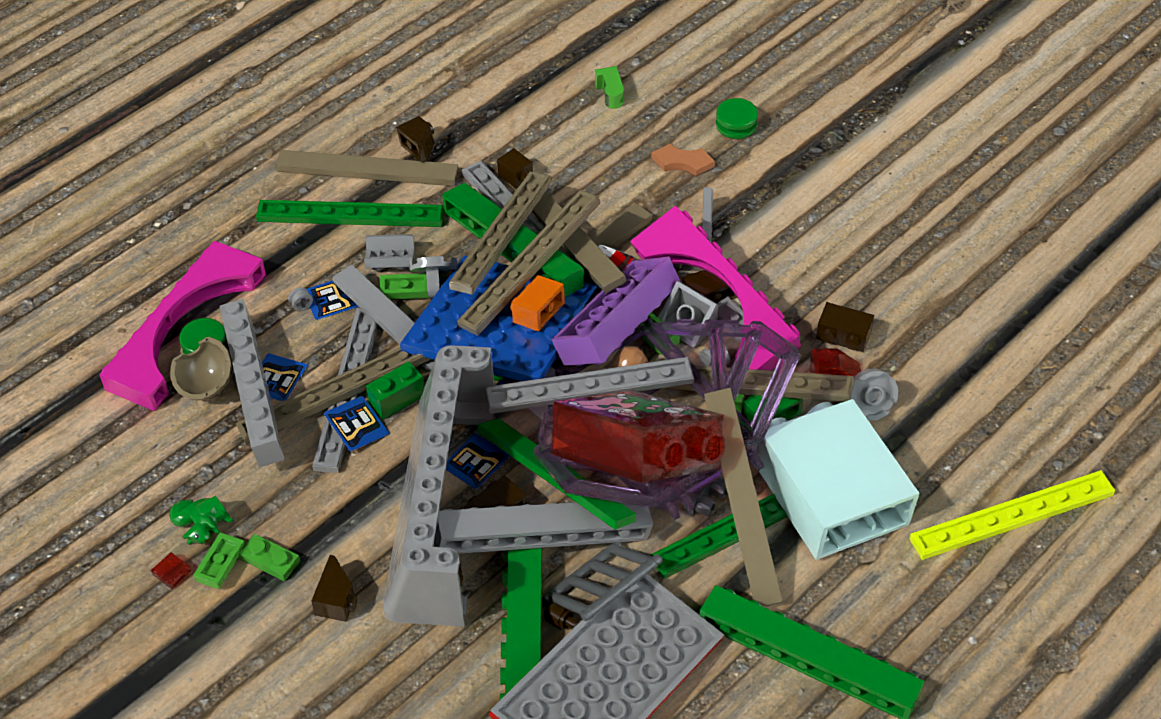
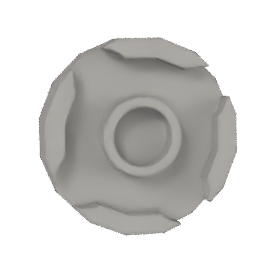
M443 256L417 258V263L413 260L409 261L411 273H426L429 298H433L442 286L441 273L452 272L458 268L457 258L450 257V261H444Z
M877 368L866 369L858 373L854 377L855 383L851 399L855 401L867 420H878L887 416L893 403H896L898 400L896 381L887 372Z

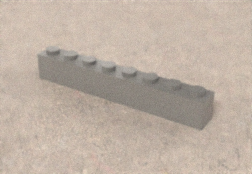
M240 299L220 305L252 451L259 467L285 460L252 319L245 301Z
M645 498L617 500L637 515L636 522L616 530L577 502L543 505L525 504L510 507L497 506L494 508L473 507L462 510L444 509L439 511L434 544L435 547L451 548L459 554L602 544L617 541H644L648 539L654 524Z

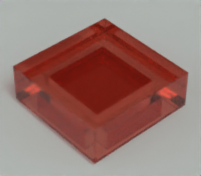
M170 552L151 572L154 577L170 589H173L191 572V568L187 563Z

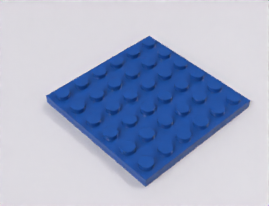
M464 255L457 264V270L452 271L400 343L401 351L414 355L422 354L424 357L434 360L438 351L445 346L489 347L492 353L494 375L519 381L543 379L559 355L552 339L594 299L597 294V285L584 282L583 288L565 297V304L538 332L513 323L511 311L513 299L518 297L526 286L534 280L531 278L477 336L459 327L457 321L509 265L495 262L473 294L450 290V280L468 257Z

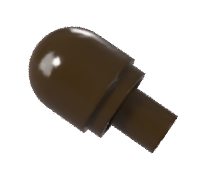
M557 603L549 604L544 611L546 621L558 629H573L581 622L573 617L571 610Z

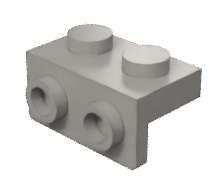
M413 234L366 236L365 268L383 270L386 267H395L398 270H404L409 268V261H414L415 259Z

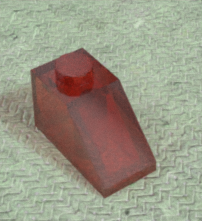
M838 348L811 350L810 373L855 377L861 372L860 363Z

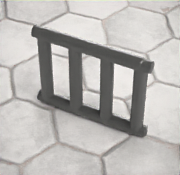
M619 541L614 542L548 591L542 597V601L546 605H549L551 602L557 603L566 609L580 614L584 621H588L662 563V558L658 554L651 557L622 547ZM615 555L640 564V566L630 573L604 562ZM596 571L620 582L609 589L584 578L591 572ZM572 587H575L599 598L590 605H586L563 594Z

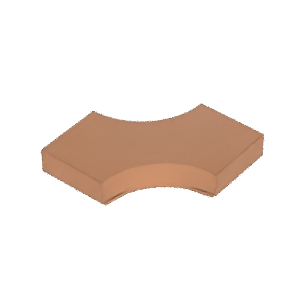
M668 144L651 152V158L665 172L684 170L697 176L715 167V161L702 148L687 151Z

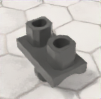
M713 466L704 478L698 473L695 477L686 475L682 480V485L685 488L683 494L688 497L687 501L690 505L686 513L692 517L696 512L709 517L716 507V501L710 498L709 495L712 493L722 499L728 493L725 480L719 477L720 469L716 466Z

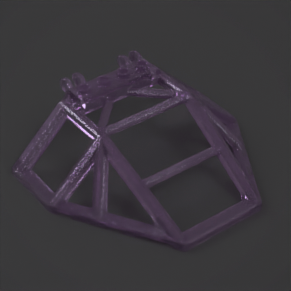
M647 318V320L640 323L635 328V332L627 336L618 349L645 335L667 360L684 358L685 355L673 344L669 335L709 336L713 386L690 362L694 382L690 385L704 400V394L731 388L733 400L735 401L759 344L779 358L752 422L736 410L748 461L758 471L763 469L764 465L757 455L758 448L765 438L799 361L800 354L797 347L761 321H752L750 325H741L736 320H705L704 324L694 323L693 319H678L676 323L653 322L652 318ZM724 337H744L743 345L727 376ZM562 363L556 366L555 375L576 374L592 364L575 366L563 365ZM662 388L638 391L630 396L647 398ZM564 403L548 405V411L544 412L538 433L539 445L534 448V454L538 462L565 493L647 508L656 507L664 511L667 510L674 520L680 518L676 507L680 501L689 512L695 508L689 496L699 493L707 485L724 477L713 430H711L702 451L681 463L648 465L711 428L710 417L627 464L603 425V422L617 414L614 413L612 415L611 412L605 414L606 410L597 414L595 410L574 406L598 445L596 446L560 423ZM557 436L583 454L553 450L555 437ZM567 467L615 475L628 488L577 479ZM659 475L647 483L641 478V476Z

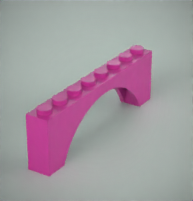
M675 205L630 241L635 252L642 260L670 257L673 264L698 267L716 275L732 289L742 305L744 317L743 336L735 356L741 369L771 371L801 347L800 333L793 324L788 326L783 321L785 317L777 307L772 309L768 305L769 300L761 290L758 292L754 290L750 278L746 274L742 276L737 271L738 267L731 258H724L722 255L723 251L716 242H709L707 233L701 226L697 228L692 223L693 219L686 210L681 212Z
M213 241L203 251L200 258L190 266L182 279L175 284L171 292L161 300L153 313L148 315L141 327L132 334L124 347L118 350L112 361L102 369L100 378L105 391L155 411L169 394L165 379L158 369V358L162 343L170 329L188 311L207 300L233 292L253 291L266 276L263 260L220 242Z

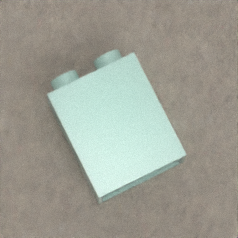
M853 399L836 405H832L830 402L820 403L810 409L806 415L789 421L785 418H775L766 423L759 432L754 464L772 493L775 494L776 499L785 510L788 518L815 560L910 525L919 492Z

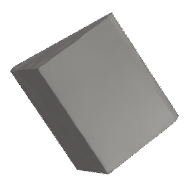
M677 281L658 318L680 336V340L696 348L717 328L718 304L682 282Z

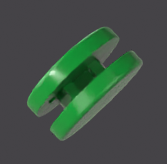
M727 99L717 108L716 128L719 133L727 138L743 139L749 137L757 128L758 110L752 102L746 99Z
M199 318L189 322L182 329L179 336L183 354H190L197 350L199 347L198 342L206 337L220 341L228 350L224 326L212 318Z

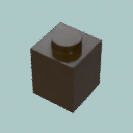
M515 148L497 159L498 176L516 190L530 171L533 172V162Z

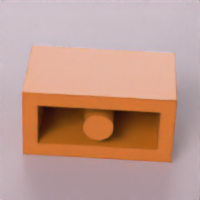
M538 275L518 297L513 299L511 303L513 323L539 332L565 304L564 284Z

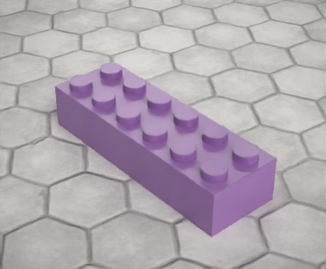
M670 257L631 261L621 271L625 275L627 282L608 293L602 290L552 339L563 365L581 366L593 363L594 365H600L608 360V356L622 345L627 336L635 332V328L640 323L647 320L648 315L661 305L662 300L672 292L676 282L680 281Z

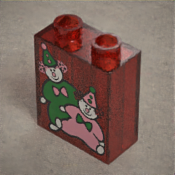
M636 391L554 401L551 455L640 483L718 469L721 466V458L726 446L723 436L724 414Z

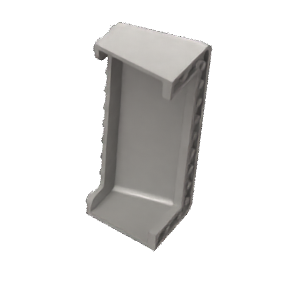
M445 346L441 348L436 355L419 401L383 600L384 615L391 622L465 627L468 598L462 597L458 572L460 564L459 555L451 548L433 547L453 424L478 425L495 419V413L489 414L485 387L495 386L492 353L489 347Z

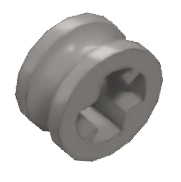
M299 287L289 294L288 301L294 310L300 312L311 306L313 298L306 288Z

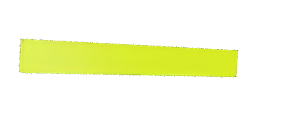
M1102 470L911 533L909 539L921 560L1111 497L1114 495L1115 489Z

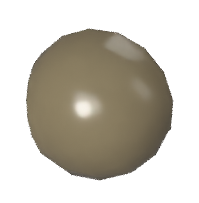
M206 337L198 342L199 347L194 352L180 354L171 363L170 377L173 387L180 395L195 401L208 400L218 396L231 382L233 372L231 355L220 341L211 337Z

